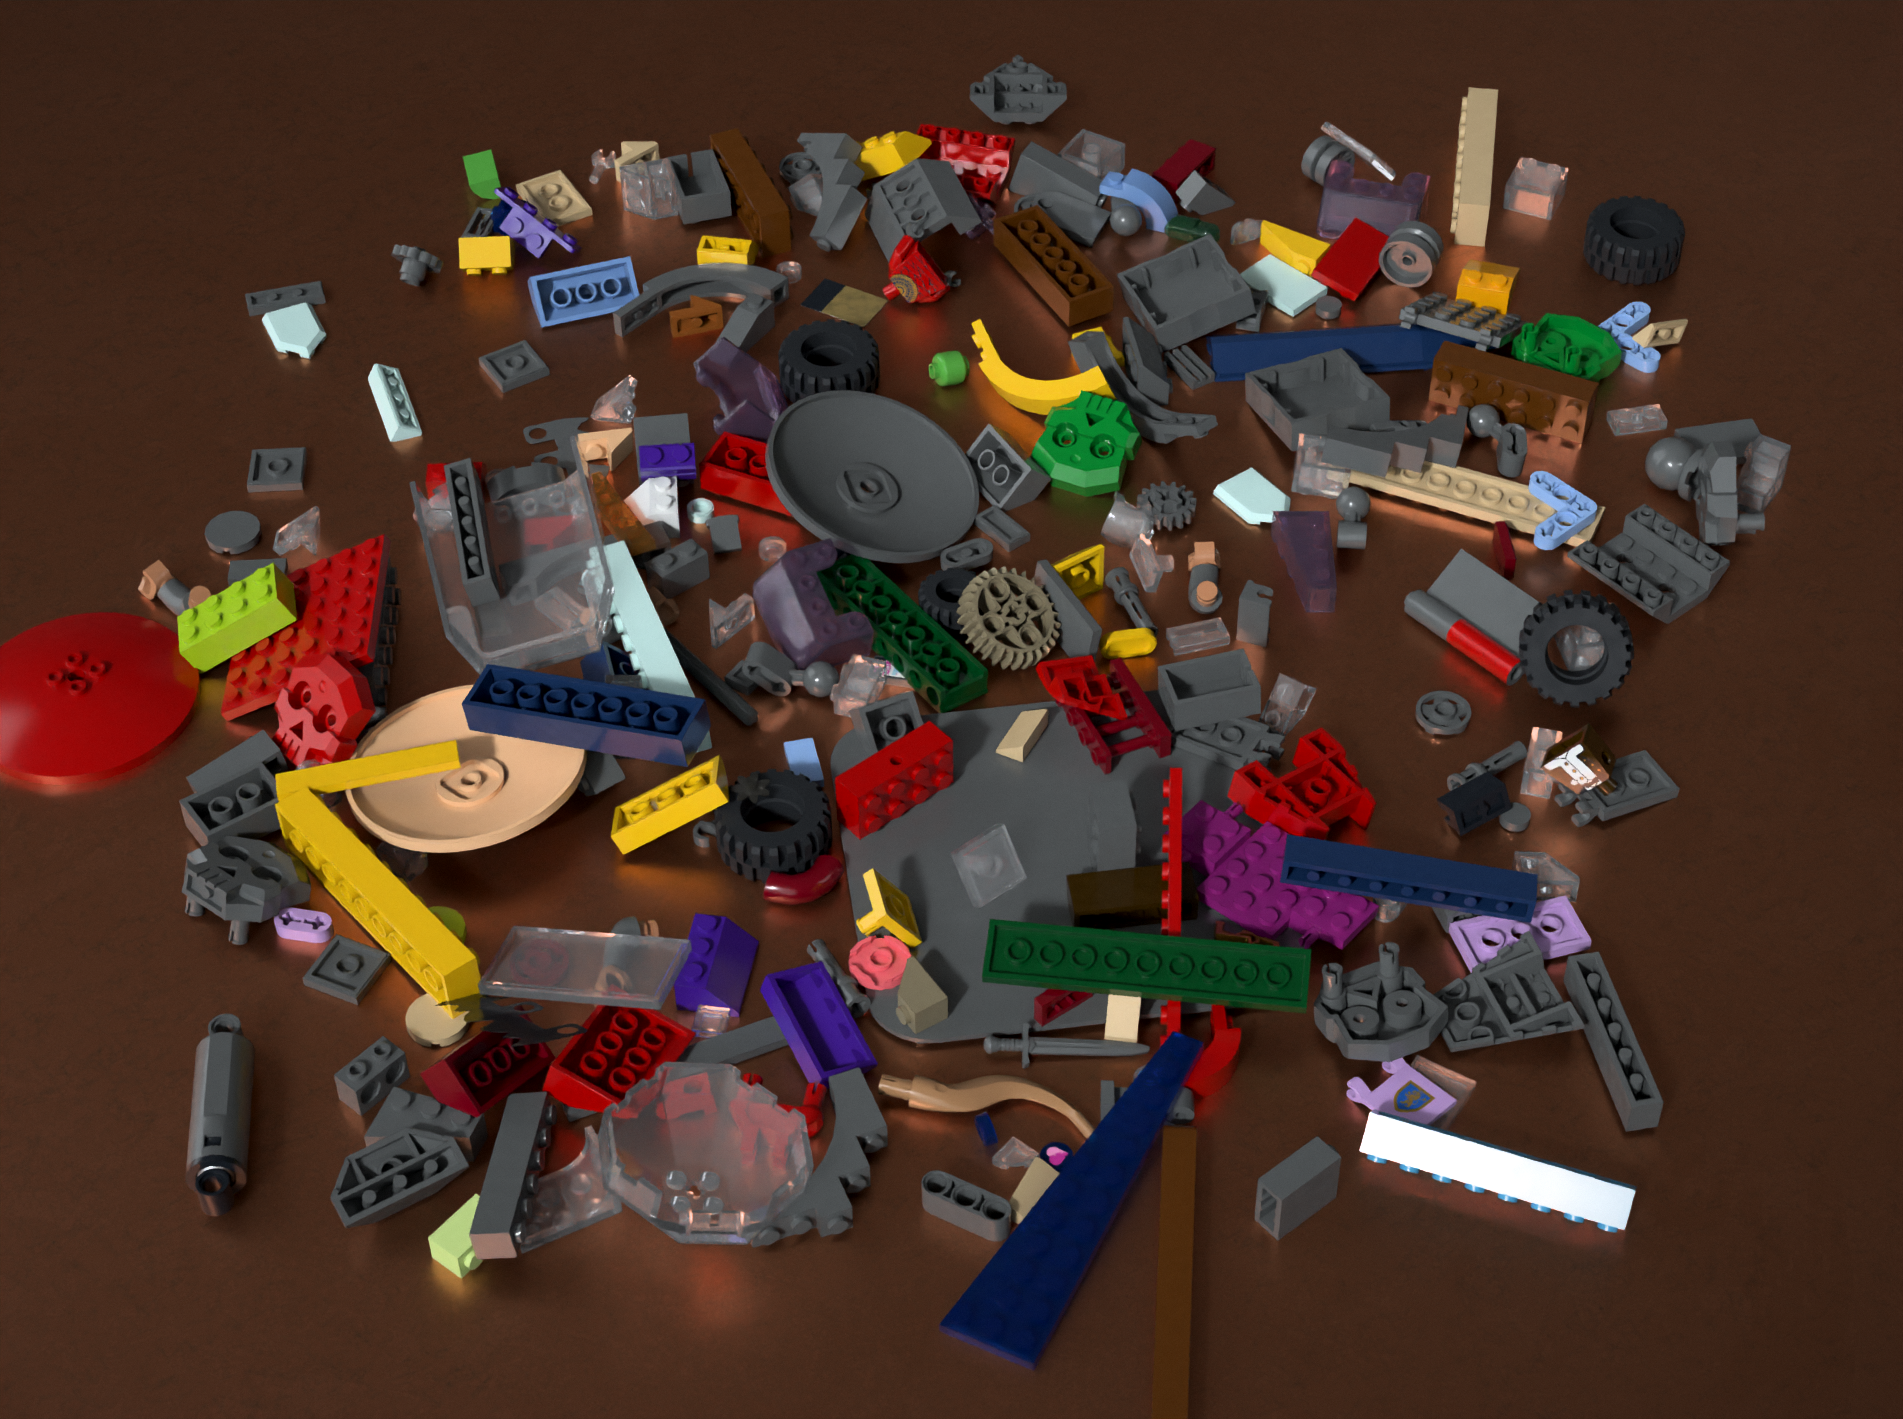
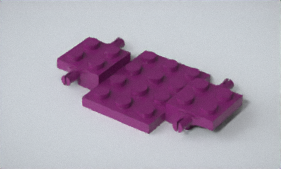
M1200 800L1182 817V862H1190V866L1207 877L1196 888L1199 901L1259 937L1275 940L1285 929L1290 927L1303 935L1298 939L1301 947L1304 946V949H1309L1317 939L1330 942L1342 950L1378 913L1379 906L1361 895L1280 883L1283 854L1288 833L1267 821L1250 837L1251 829L1235 820L1243 812L1240 804L1237 806V803H1233L1225 812H1222L1205 801Z

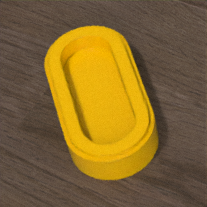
M1149 628L1113 631L1106 633L1100 638L1099 649L1102 656L1107 659L1142 656L1149 654L1156 648L1157 640L1154 632Z

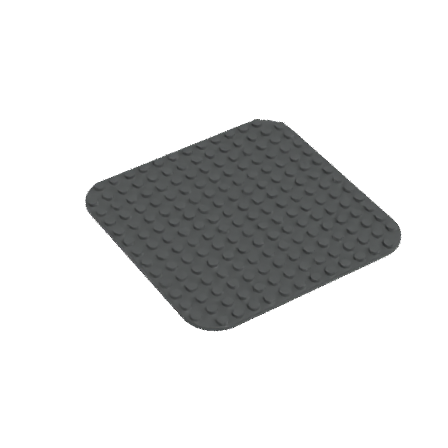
M1159 690L1143 691L1168 728L1171 721L1159 695ZM1055 701L921 715L923 724L930 720L953 740L954 782L946 789L938 791L923 803L917 804L904 812L899 818L891 820L876 832L870 833L861 840L841 822H839L857 941L859 942L870 936L884 938V935L899 939L884 926L871 933L870 936H865V933L863 934L857 926L856 920L873 910L863 877L864 873L873 868L909 897L922 943L913 949L907 944L905 945L909 948L911 957L914 956L948 997V1018L915 1034L908 1025H903L900 1022L896 1013L900 985L881 991L865 988L866 995L871 1000L869 1010L879 1025L891 1034L918 1044L985 1038L988 1035L1022 1033L1024 1022L1030 1024L1028 1032L1105 1024L1109 994L1093 993V997L1042 1027L1034 1019V998L1046 991L1047 988L982 982L990 919L1072 927L1067 898L1066 875L1093 872L1087 848L1089 783L1126 779L1129 792L1134 791L1136 810L1133 811L1134 815H1140L1142 827L1141 833L1136 834L1139 836L1141 848L1140 854H1136L1139 860V867L1162 865V862H1168V853H1162V835L1168 830V825H1162L1163 806L1169 807V798H1163V779H1169L1170 768H1182V817L1200 800L1225 812L1234 803L1227 795L1236 769L1171 745V755L1159 758L1155 750L1149 747L1113 757L1111 759V773L1105 775L1100 766H1096L1093 763L1090 750L1087 746L1081 744L1076 728L1069 725L1064 709L1058 707ZM1047 709L1049 711L1047 727L1023 762L996 753L997 747L1021 712ZM1126 709L1127 716H1132L1128 709ZM1101 714L1089 718L1095 727L1119 720ZM1133 727L1102 737L1108 747L1143 736L1144 734L1141 729ZM855 728L838 741L831 755L830 765L835 801V777L869 757L858 740ZM1244 812L1235 818L1236 821L1251 829L1250 837L1264 825ZM1191 867L1197 888L1207 877ZM1201 901L1198 903V918L1196 920L1181 921V937L1214 940L1216 921L1224 922V930L1234 934L1246 929ZM1161 923L1106 930L1161 935ZM1290 927L1285 929L1275 939V941L1279 942V946L1304 949V946L1301 947L1298 942L1302 935ZM1141 998L1139 1019L1160 1017L1161 1005H1167V1000ZM1181 1002L1180 1015L1211 1011V1004ZM1225 1006V1009L1242 1008V1007Z

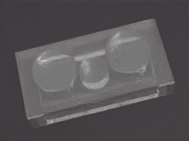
M1659 404L1611 410L1607 412L1606 417L1615 436L1663 430L1667 428L1668 423Z

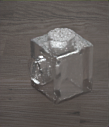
M384 841L377 847L379 860L381 862L386 861L393 874L398 879L403 878L407 884L417 875L422 874L426 867L429 866L426 852L408 850Z

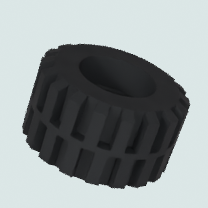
M947 568L945 571H936L935 575H928L926 580L920 584L918 592L919 607L955 640L961 639V641L967 640L968 635L960 634V631L965 626L957 623L961 615L956 613L960 606L958 601L962 596L963 590L976 577V572H968L964 568H959V570ZM978 607L979 615H980V616H983L984 613H983L982 610Z

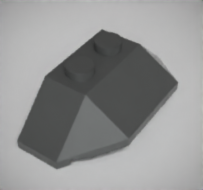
M406 1127L347 1156L330 1200L345 1228L377 1223L437 1193L469 1168V1165L454 1137Z

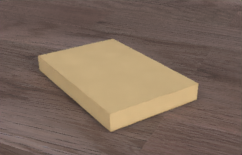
M561 170L516 184L517 192L525 203L529 202L539 210L537 212L543 218L548 217L552 219L558 226L592 215L591 206Z

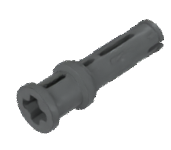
M1117 567L1109 571L1105 576V583L1114 591L1116 602L1125 607L1137 628H1149L1156 637L1159 630L1138 597L1139 589L1135 584L1131 583L1127 569ZM1136 611H1139L1142 619L1138 617Z
M1516 741L1481 763H1470L1463 772L1459 774L1453 773L1448 776V789L1452 791L1487 771L1494 776L1519 760H1523L1528 755L1525 745L1520 741Z
M816 939L812 941L817 951L815 952L813 947L808 945L807 953L813 958L815 963L823 962L852 1017L858 1018L868 1011L869 1005H871L869 997L860 992L857 980L845 973L826 946L824 940Z

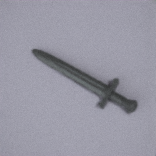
M1026 1022L1022 1026L1021 1040L1012 1038L1000 1039L993 1035H988L983 1044L988 1054L1000 1050L1022 1052L1023 1069L1029 1067L1030 1060L1028 1055L1135 1056L1147 1054L1150 1050V1047L1147 1045L1123 1041L1028 1036L1030 1024Z

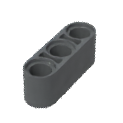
M933 1170L923 1176L921 1181L922 1206L925 1211L990 1241H1002L1010 1235L1011 1205L1006 1199L944 1171Z

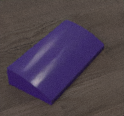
M822 961L766 975L760 991L808 1082L815 1083L814 1091H816L818 1083L829 1089L828 1077L858 1067L862 1074L876 1068L878 1064Z

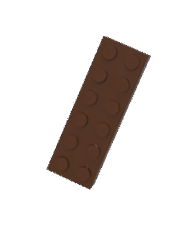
M738 128L711 134V149H713L730 190L731 206L751 239L759 245V252L762 257L791 251V240L794 239L793 230L790 226V220L793 218L791 207L789 204H785L781 191L776 190L773 178L768 177L764 164L759 163L756 151L751 150L747 137H743Z
M1038 205L993 220L994 245L1068 327L1113 311L1114 286Z
M1444 340L1433 360L1429 400L1458 408V405L1468 407V411L1476 405L1488 404L1497 410L1501 421L1518 424L1525 428L1582 443L1592 425L1599 383Z

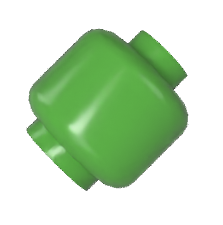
M953 350L935 354L928 370L931 379H935L939 386L945 387L963 383L966 376L969 375L970 367L967 357L963 356L959 351Z

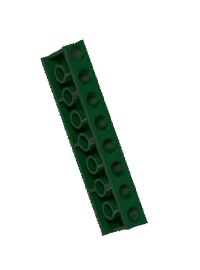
M851 554L820 569H817L815 566L809 567L808 589L876 654L883 656L939 713L948 712L988 693V669L869 559Z

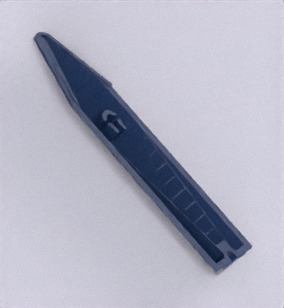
M1401 324L1206 336L1208 354L1211 355L1210 365L1211 370L1215 373V382L1245 380V373L1278 364L1296 362L1309 356L1342 348L1358 364L1363 373L1423 369L1425 371L1433 368L1434 357L1444 340L1474 349L1478 342L1415 324L1412 329L1400 327ZM1490 346L1486 352H1490L1496 349V347Z

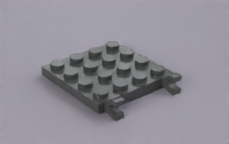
M1433 292V294H1429L1410 305H1406L1401 309L1399 319L1403 320L1400 327L1412 329L1415 324L1476 341L1478 343L1475 349L1485 352L1490 346L1500 348L1513 340L1522 332L1523 324L1528 323L1521 320L1522 317L1517 314L1506 313V315L1496 313L1497 309L1489 306L1478 308L1472 306V302L1465 299L1450 300L1447 299L1448 295L1440 292Z

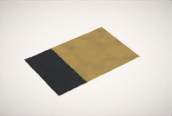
M825 278L800 305L865 327L889 300Z

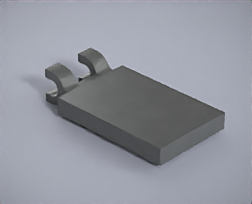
M1246 717L1179 731L1174 730L1172 723L1168 726L1172 734V746L1236 770L1258 760L1271 772V768L1267 766L1272 758L1279 761L1284 754V749L1281 748V745L1285 741V736L1271 734L1270 726Z
M1643 750L1616 759L1611 777L1618 784L1611 794L1604 796L1596 787L1584 794H1576L1559 782L1558 788L1563 793L1556 795L1554 800L1560 807H1565L1578 798L1580 801L1576 802L1575 808L1580 813L1572 815L1571 820L1577 827L1588 824L1595 816L1605 821L1676 798L1680 788L1649 753Z

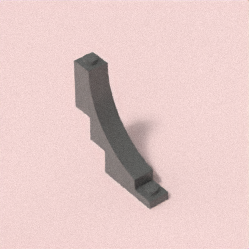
M801 133L797 142L818 163L823 179L822 202L815 225L809 236L824 251L842 250L867 201V198L857 190L865 172L854 164L862 146L846 133Z
M1458 405L1456 415L1441 414L1428 424L1402 431L1369 432L1330 425L1328 435L1322 434L1318 448L1319 451H1323L1321 462L1384 478L1386 477L1389 465L1421 473L1424 461L1455 468L1463 442L1469 408Z

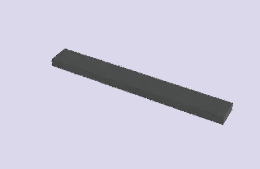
M772 1016L689 1045L662 1082L707 1070L710 1073L789 1044L776 1019ZM560 1101L569 1122L597 1113L596 1111L569 1107Z

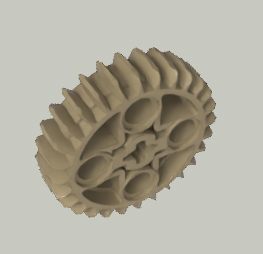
M1005 566L999 570L993 567L988 572L983 571L979 576L974 577L963 590L962 596L958 601L960 606L956 611L957 614L961 615L957 623L965 626L960 631V634L968 635L969 638L965 644H974L973 653L980 651L983 653L982 660L989 657L992 659V666L1000 662L1002 670L1010 665L1013 671L1019 667L1024 670L1030 665L1034 666L1043 660L1054 648L1055 641L1060 635L1057 630L1061 626L1059 622L1055 621L1059 613L1052 610L1055 603H1050L1048 600L1051 594H1044L1042 591L1044 585L1038 587L1034 583L1035 577L1028 580L1025 571L1017 575L1016 568H1012L1008 572ZM978 607H979V608L982 610V612L984 613L983 616H980V615H979ZM1034 621L1038 622L1039 630L1033 623Z

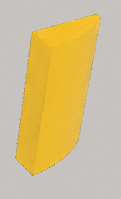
M720 755L615 807L611 838L623 855L729 802L727 775Z

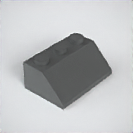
M1123 317L1122 354L1128 380L1154 404L1158 406L1168 405L1169 394L1173 393V384L1171 378H1167L1166 362L1161 361V346L1156 345L1153 334L1129 317Z
M991 424L985 427L965 453L974 470L979 491L992 506L996 505L1003 512L1035 500L1051 480L1045 471L1009 433Z

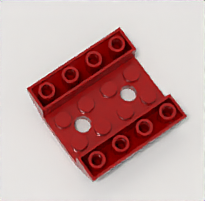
M921 124L916 135L930 139L932 144L918 158L949 161L970 201L997 205L1009 178L1015 138L1004 135L985 134L979 131L972 132L957 128L939 127L933 124Z

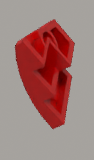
M1092 655L1039 662L1036 666L1041 682L1057 701L1119 720H1126L1128 717L1119 693L1113 694L1106 675H1099Z

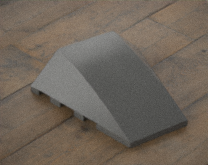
M1530 931L1521 935L1520 941L1511 947L1506 945L1497 951V956L1486 964L1481 962L1472 968V973L1462 980L1457 978L1433 994L1448 1006V1022L1440 1033L1451 1052L1482 1048L1585 1028L1571 1001L1564 1003L1544 969L1543 954Z

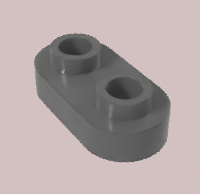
M976 538L947 548L940 555L941 568L943 571L947 570V568L956 570L964 568L965 571L985 565L993 559V544L987 539Z

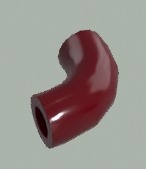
M820 855L816 858L811 868L803 873L784 874L772 871L765 884L764 900L792 906L811 903L828 894L841 879L844 867L838 859L830 855Z

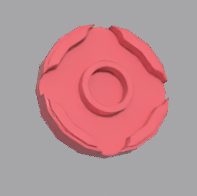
M884 935V938H876V936L867 937L857 942L850 951L848 962L850 974L857 980L859 985L867 989L880 991L892 989L900 985L907 959L911 957V953L903 941L895 937Z

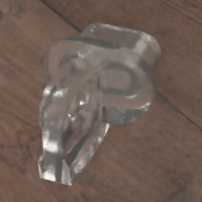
M1248 218L1244 222L1235 223L1232 227L1230 243L1237 245L1259 238L1262 221Z

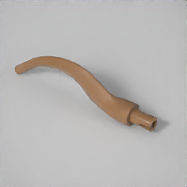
M883 1073L880 1079L879 1095L908 1100L909 1107L926 1111L969 1112L1008 1099L1035 1101L1067 1116L1092 1146L1096 1147L1103 1141L1100 1133L1072 1103L1050 1088L1025 1078L1012 1075H990L956 1084H947L918 1075L914 1077V1080H909Z

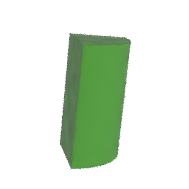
M492 150L463 156L471 190L476 195L485 199L500 198L494 193L496 188L501 187Z

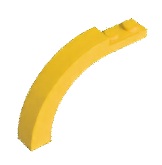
M981 319L971 323L975 331L972 338L978 349L983 348L984 350L980 353L983 361L978 363L997 393L1017 408L1036 414L1048 415L1052 406L1059 407L1072 402L1080 396L1081 390L1093 395L1103 396V398L1116 399L1099 366L1076 376L1059 380H1035L1013 372L1003 363L992 337Z

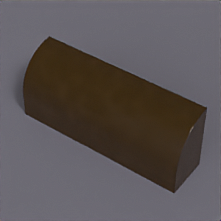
M1182 862L1181 921L1196 920L1198 918L1199 897L1190 862ZM1162 865L1066 875L1067 898L1072 927L1106 930L1160 924L1162 918H1168V909L1161 908L1162 890H1168V881H1162Z

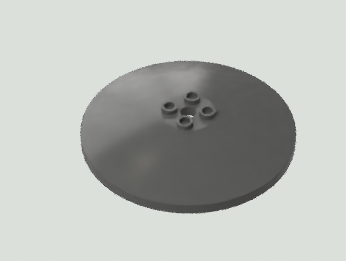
M839 390L821 392L807 396L789 406L776 420L769 435L765 452L766 470L779 500L788 512L808 531L847 553L888 563L925 561L940 556L947 548L958 545L974 522L979 506V488L974 470L968 458L945 430L922 413L903 403L884 396L860 391Z

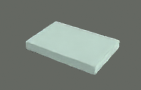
M1271 254L1240 273L1249 287L1260 291L1268 290V303L1292 317L1315 303L1319 298L1327 295L1328 287Z

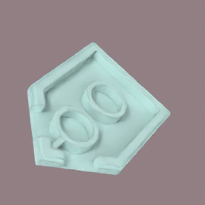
M306 302L266 313L262 318V322L276 350L279 352L288 353L291 351L300 353V357L310 359L315 353L314 349L316 346L322 344L327 338V334L312 305Z
M1250 468L1224 481L1213 491V494L1248 524L1260 525V522L1277 523L1276 526L1288 527L1291 498L1254 468Z

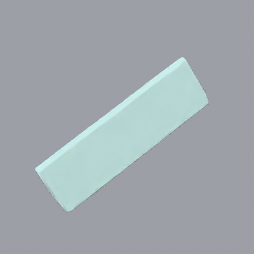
M374 364L368 376V381L389 440L396 442L421 436L422 430L399 369Z

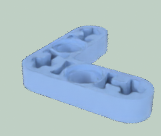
M1637 301L1628 304L1598 327L1611 333L1612 338L1622 351L1621 361L1639 371L1652 373L1659 368L1660 353L1652 347L1643 348L1630 336L1649 322L1651 308L1646 303ZM1616 324H1624V325H1627V326L1623 327V326H1618V325H1616ZM1621 347H1629L1632 350H1625Z
M1536 471L1530 475L1529 492L1558 511L1535 528L1533 542L1538 548L1542 550L1555 549L1595 521L1597 504L1593 500L1546 471ZM1556 496H1566L1569 499L1562 500L1558 499ZM1559 522H1568V523H1571L1572 525H1571V526H1563V525L1559 524Z

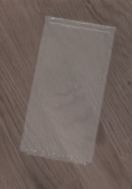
M513 926L479 981L478 988L481 995L660 1010L692 951L691 942L688 939Z

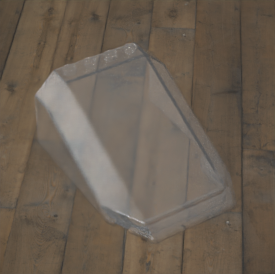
M575 435L569 438L577 470L567 479L559 483L485 503L500 600L476 607L472 606L463 587L451 509L431 508L416 482H409L445 636L479 675H481L487 664L534 671L601 651L615 588L590 468Z

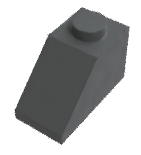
M1196 170L1190 174L1175 192L1182 200L1180 205L1190 213L1194 210L1200 215L1232 207L1236 203L1223 188Z

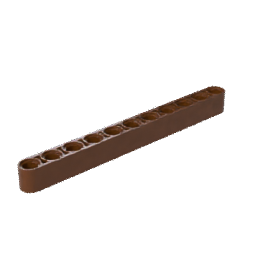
M1163 1125L1151 1419H1188L1197 1126Z

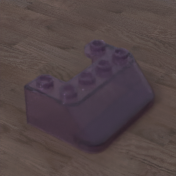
M1332 160L1324 182L1316 231L1320 236L1338 240L1355 217L1387 236L1391 235L1397 225L1405 221L1423 222L1427 210L1431 176L1415 172L1405 176L1401 186L1390 183H1378L1366 179H1354V167L1347 161Z
M723 336L693 363L697 373L696 379L703 387L709 386L714 390L721 403L719 404L720 409L725 414V417L721 414L713 417V428L720 436L725 431L767 444L776 420L788 408L780 383L768 368Z
M831 538L786 552L759 576L753 584V599L776 650L794 661L798 670H806L810 664L817 661H825L836 666L868 656L871 652L874 631L868 618L860 612H849L836 616L817 576V571L830 568L836 562L837 551Z

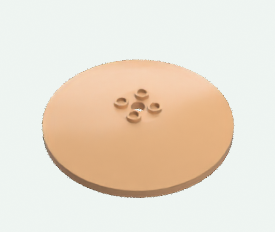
M473 685L459 686L421 697L390 713L361 739L349 760L456 740L461 768L345 791L351 811L357 821L373 836L384 842L421 852L446 853L474 850L516 837L537 826L555 813L569 799L581 781L587 761V750L469 730L462 702Z

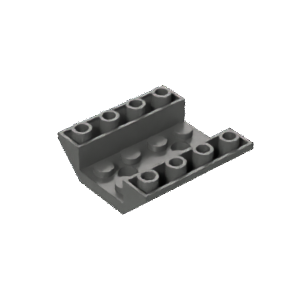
M916 158L874 185L864 214L888 263L897 244L904 235H907L906 227L910 223L916 222V225L913 227L915 235L919 229H924L923 236L914 238L915 242H921L951 222L960 235L982 222L950 162Z
M1646 504L1625 516L1623 532L1598 548L1587 540L1567 554L1568 558L1651 616L1666 624L1671 623L1704 601L1730 565L1729 560Z

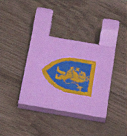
M1403 1058L1382 1063V1068L1394 1075L1372 1092L1359 1077H1354L1347 1082V1086L1350 1089L1347 1090L1346 1094L1352 1101L1363 1103L1372 1111L1376 1109L1427 1125H1432L1454 1107L1457 1102L1456 1099L1409 1066Z

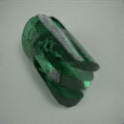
M1179 214L1174 216L1164 228L1165 234L1168 237L1189 243L1209 234L1212 235L1216 242L1220 239V228L1217 225Z

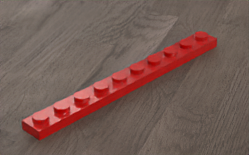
M1170 768L1169 779H1163V798H1169V807L1163 806L1162 825H1168V834L1162 835V853H1168V862H1162V881H1168V890H1162L1161 908L1168 909V918H1162L1161 935L1181 937L1182 768ZM1167 1000V1005H1161L1160 1025H1166V1035H1160V1054H1166V1057L1180 1056L1181 1001Z

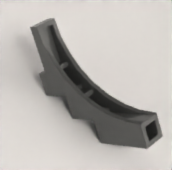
M859 1067L828 1077L830 1100L836 1115L833 1138L824 1159L811 1177L793 1194L771 1208L746 1218L748 1238L752 1248L770 1245L779 1239L795 1234H803L816 1227L821 1238L831 1234H840L846 1229L853 1227L852 1206L846 1194L857 1193L871 1186L870 1165L864 1154L873 1153L888 1146L886 1122Z

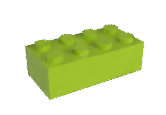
M273 562L264 568L257 569L245 579L234 582L222 592L208 597L204 602L192 609L185 610L181 615L177 616L180 654L194 668H198L199 673L202 674L297 620L293 583Z

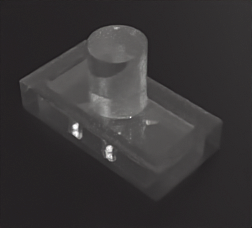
M1136 535L1129 554L1145 592H1156L1163 572L1173 571L1174 558L1172 555H1156L1148 535Z

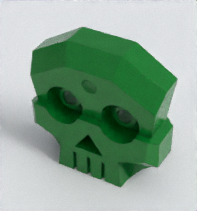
M1546 313L1535 326L1534 323H1525L1522 326V332L1512 342L1511 354L1515 360L1599 383V380L1608 377L1620 365L1622 351L1609 332L1580 317Z
M1081 390L1080 396L1072 402L1059 407L1052 406L1044 422L1046 430L1038 439L1031 454V458L1051 478L1049 481L1051 486L1085 497L1119 491L1128 460L1135 459L1142 444L1140 432H1138L1133 423L1127 404ZM1067 440L1071 441L1069 444H1063ZM1102 452H1109L1107 455H1100Z

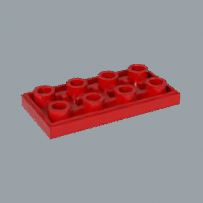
M1355 217L1314 268L1311 276L1321 284L1329 286L1343 297L1355 302L1380 270L1379 254L1389 236Z

